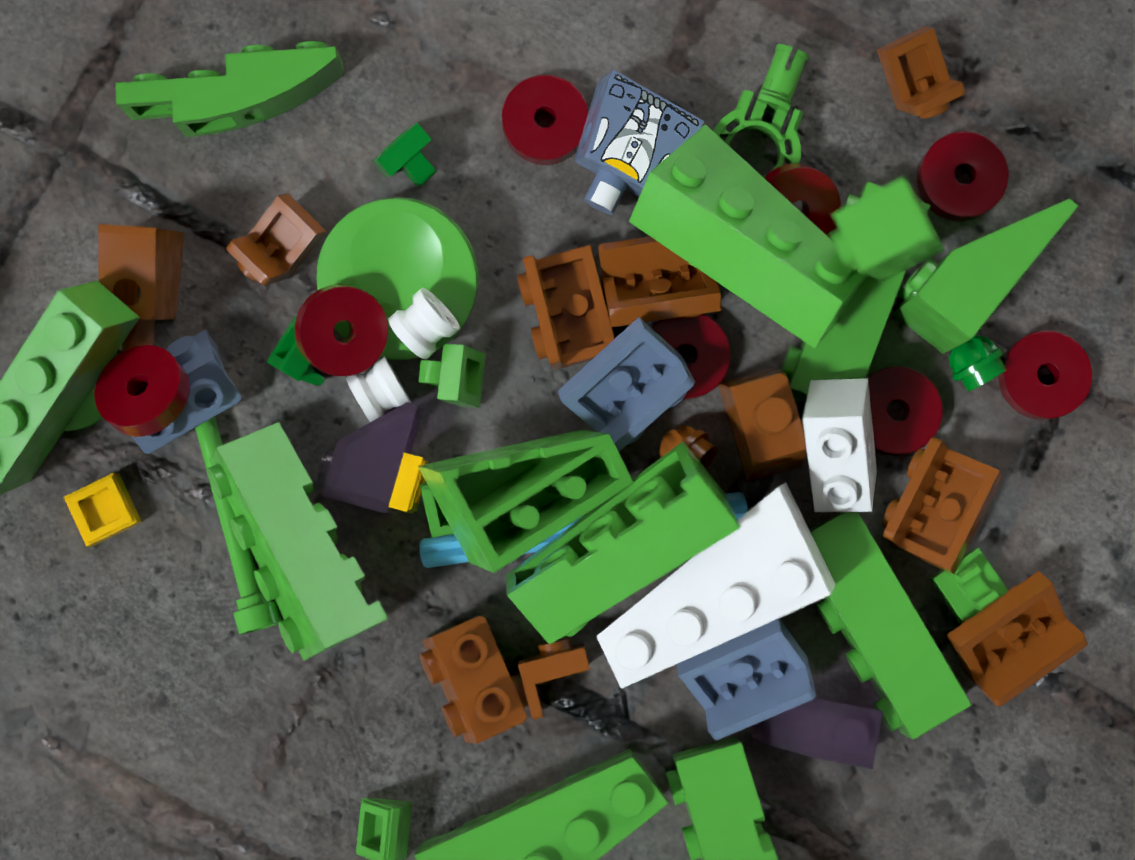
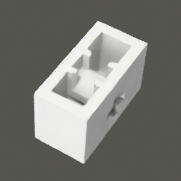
M868 378L811 380L803 423L814 512H872L877 467Z

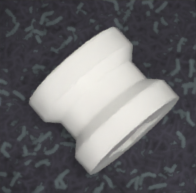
M421 288L413 295V304L407 310H398L388 319L391 328L398 338L414 354L425 360L436 351V343L442 337H452L460 329L459 323L450 310L433 293L425 288Z
M385 356L379 358L374 363L373 369L368 372L346 377L354 397L372 425L382 421L385 412L394 407L403 409L412 404Z

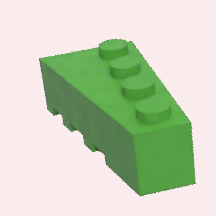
M279 422L215 449L209 460L212 466L207 468L210 484L219 499L227 497L236 516L230 521L233 533L243 550L249 548L252 550L259 565V569L254 571L256 582L264 598L268 602L275 600L284 620L280 621L278 626L281 636L291 653L299 651L303 661L308 660L364 633L388 619L379 601L367 605L363 598L360 582L364 580L365 576L354 556L348 559L346 555H340L335 547L338 541L337 526L327 508L325 509L320 503L311 504L307 495L313 493V483Z
M684 441L632 479L633 484L591 510L506 575L507 596L549 645L563 636L571 637L575 635L591 619L741 528L724 491Z
M736 736L672 754L675 770L666 772L675 806L685 803L691 825L681 827L690 860L700 858L701 860H778L769 834L763 831L761 823L765 822V817L742 743Z

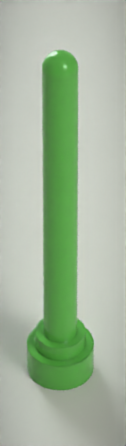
M215 416L195 427L206 471L207 468L212 466L209 460L215 449L223 445ZM211 486L241 599L236 600L238 611L233 613L238 634L243 635L278 625L282 621L280 610L275 601L268 602L264 598L258 587L254 571L257 569L251 548L243 550L233 533L230 521L236 516L227 497L219 499Z

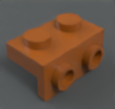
M652 237L599 245L602 287L611 327L630 325L638 317L647 323L677 317L691 318L703 313L721 311V295L717 282Z
M587 245L536 259L534 255L523 257L526 272L518 274L517 279L525 306L534 305L539 326L532 327L531 334L539 360L548 358L550 366L555 370L591 361L615 339L591 246Z
M932 437L926 449L920 448L914 454L907 471V477L910 481L901 499L895 497L886 509L882 521V526L885 528L883 537L894 548L954 575L1003 475L1000 470L948 449L944 441Z
M1039 571L1022 583L1009 589L1002 597L976 615L966 619L959 627L947 634L966 676L998 707L1013 699L1088 645L1085 635L1066 618L1053 583Z
M483 616L475 617L422 640L426 649L425 652L419 654L422 666L430 683L435 685L440 682L448 701V704L442 706V712L455 738L462 735L465 743L478 744L526 721V712L487 621Z

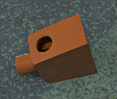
M98 225V281L140 317L119 350L125 351L141 345L154 346L155 321L175 319L178 306L184 232L150 227ZM139 287H140V290H141V298H140V299H139V296H138Z
M768 368L720 382L718 389L747 483L800 468L807 454L806 439L785 372Z

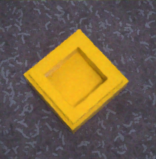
M404 452L388 507L412 514L414 511H417L422 494L420 484L425 483V479L418 466L428 464L426 459Z
M113 472L64 496L86 547H93L142 523L119 473Z

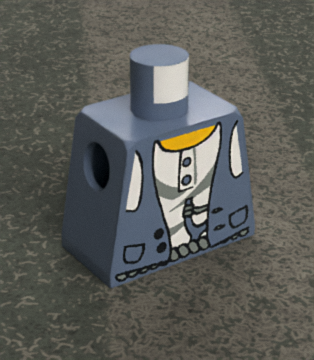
M615 70L610 71L600 78L596 86L575 155V162L578 165L596 174L583 200L593 208L613 215L624 191L639 197L650 171L702 127L704 121Z

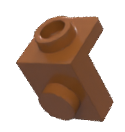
M924 26L877 49L897 110L919 116V118L923 119L930 118L947 111L951 107L950 101L966 93L963 82L950 79L934 28Z
M287 193L278 195L247 236L232 239L226 249L238 261V267L244 275L266 286L290 278L323 237L326 230Z
M570 637L560 638L550 645L547 642L539 644V655L519 660L520 674L511 676V680L523 708L529 707L532 720L544 717V709L537 686L538 683L590 670L584 643L572 646Z

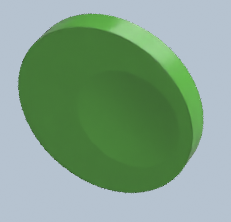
M393 197L379 199L348 213L335 225L327 236L317 264L316 278L318 290L330 285H348L367 292L381 305L387 318L388 338L385 349L380 357L385 356L386 359L403 360L419 357L398 338L391 328L388 319L398 310H407L413 304V295L421 288L429 290L442 301L460 326V329L452 337H442L436 343V350L441 348L443 344L448 343L461 330L472 313L477 299L479 287L478 264L472 245L464 231L442 210L412 198ZM346 320L338 322L334 327L344 339L348 336L350 327Z

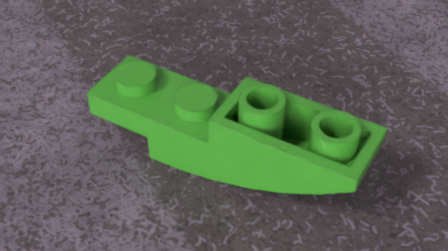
M319 41L301 42L295 46V49L274 50L266 45H249L243 47L241 53L225 54L226 75L224 76L213 70L192 71L188 73V78L167 79L160 74L146 73L134 76L133 82L115 83L116 104L131 120L173 117V123L186 137L218 134L260 123L298 107L344 75V64L336 46L328 47L326 43Z

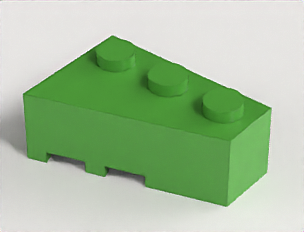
M583 429L418 466L469 563L492 573L497 572L634 483L610 434Z

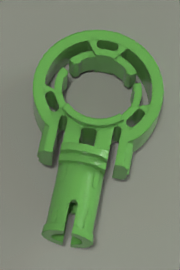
M784 44L776 45L774 57L748 121L744 117L754 92L744 90L736 109L724 116L713 130L719 137L726 138L724 142L728 145L737 134L744 131H758L768 136L774 146H776L778 155L776 165L772 170L782 166L784 161L787 164H800L801 145L797 130L802 120L803 112L794 109L783 135H781L780 131L810 56L798 49L792 58L789 69L786 70L785 66L793 47ZM764 111L774 114L770 124L762 121ZM736 123L737 127L732 131L728 132L726 130V127L730 124ZM784 142L788 144L789 155L786 154Z

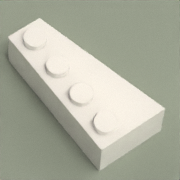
M786 482L776 488L738 520L741 526L740 529L691 558L597 635V639L621 689L831 595L836 584Z

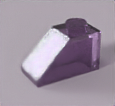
M406 402L338 440L334 452L326 451L321 461L317 478L318 483L324 484L321 495L393 515L394 508L389 507L404 452L411 454L423 410L416 404Z
M816 695L809 702L754 724L751 740L818 759L873 769L883 711L867 704Z

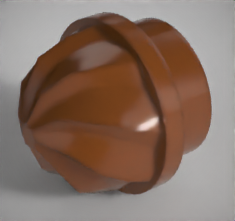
M683 425L676 429H671L663 436L659 454L660 457H663L684 441L707 470L716 456L717 447L708 441L709 435L702 429L696 430Z

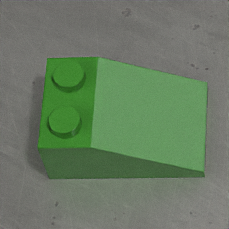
M1067 199L957 248L938 263L929 258L920 269L916 268L899 288L897 296L902 299V302L892 314L942 354L969 341L1078 205L1071 199Z

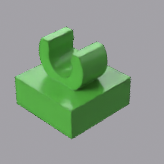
M443 344L441 362L421 360L418 382L431 384V387L438 388V400L461 407L480 408L486 354L465 345Z
M972 548L964 554L954 575L941 569L928 578L960 625L1008 591L980 548Z

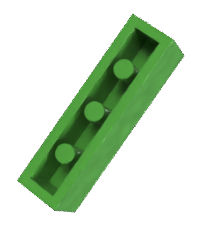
M904 177L833 214L840 229L831 233L830 236L847 268L851 266L853 270L857 269L859 273L863 272L881 281H885L945 251L920 199Z
M868 181L857 196L847 195L841 210L884 187ZM921 202L926 213H928L930 205ZM906 270L885 281L866 275L840 320L815 349L803 340L799 348L789 347L780 370L784 371L788 378L793 398L806 403L811 380L866 378Z
M99 281L58 290L0 380V495L31 481L96 384L102 370L112 360L140 318Z
M837 512L810 528L812 537L836 584L831 595L822 598L823 601L816 605L817 610L829 630L833 634L841 631L851 650L845 653V657L857 678L862 683L870 680L880 697L873 704L888 730L892 733L898 729L901 734L914 740L972 706L859 513Z

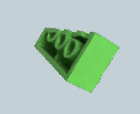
M706 124L650 171L629 220L631 224L814 349L840 320L867 275L863 272L859 273L857 269L853 270L851 266L847 268L833 241Z
M628 749L570 775L552 786L521 797L516 802L470 820L464 823L463 826L441 836L437 835L421 842L414 857L417 860H598L669 803L658 784L631 749Z

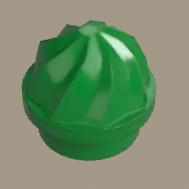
M974 335L969 341L952 349L948 357L952 371L951 376L955 382L961 380L967 392L972 391L1007 370L1000 359V356L1004 353L1000 347L998 348L987 337Z

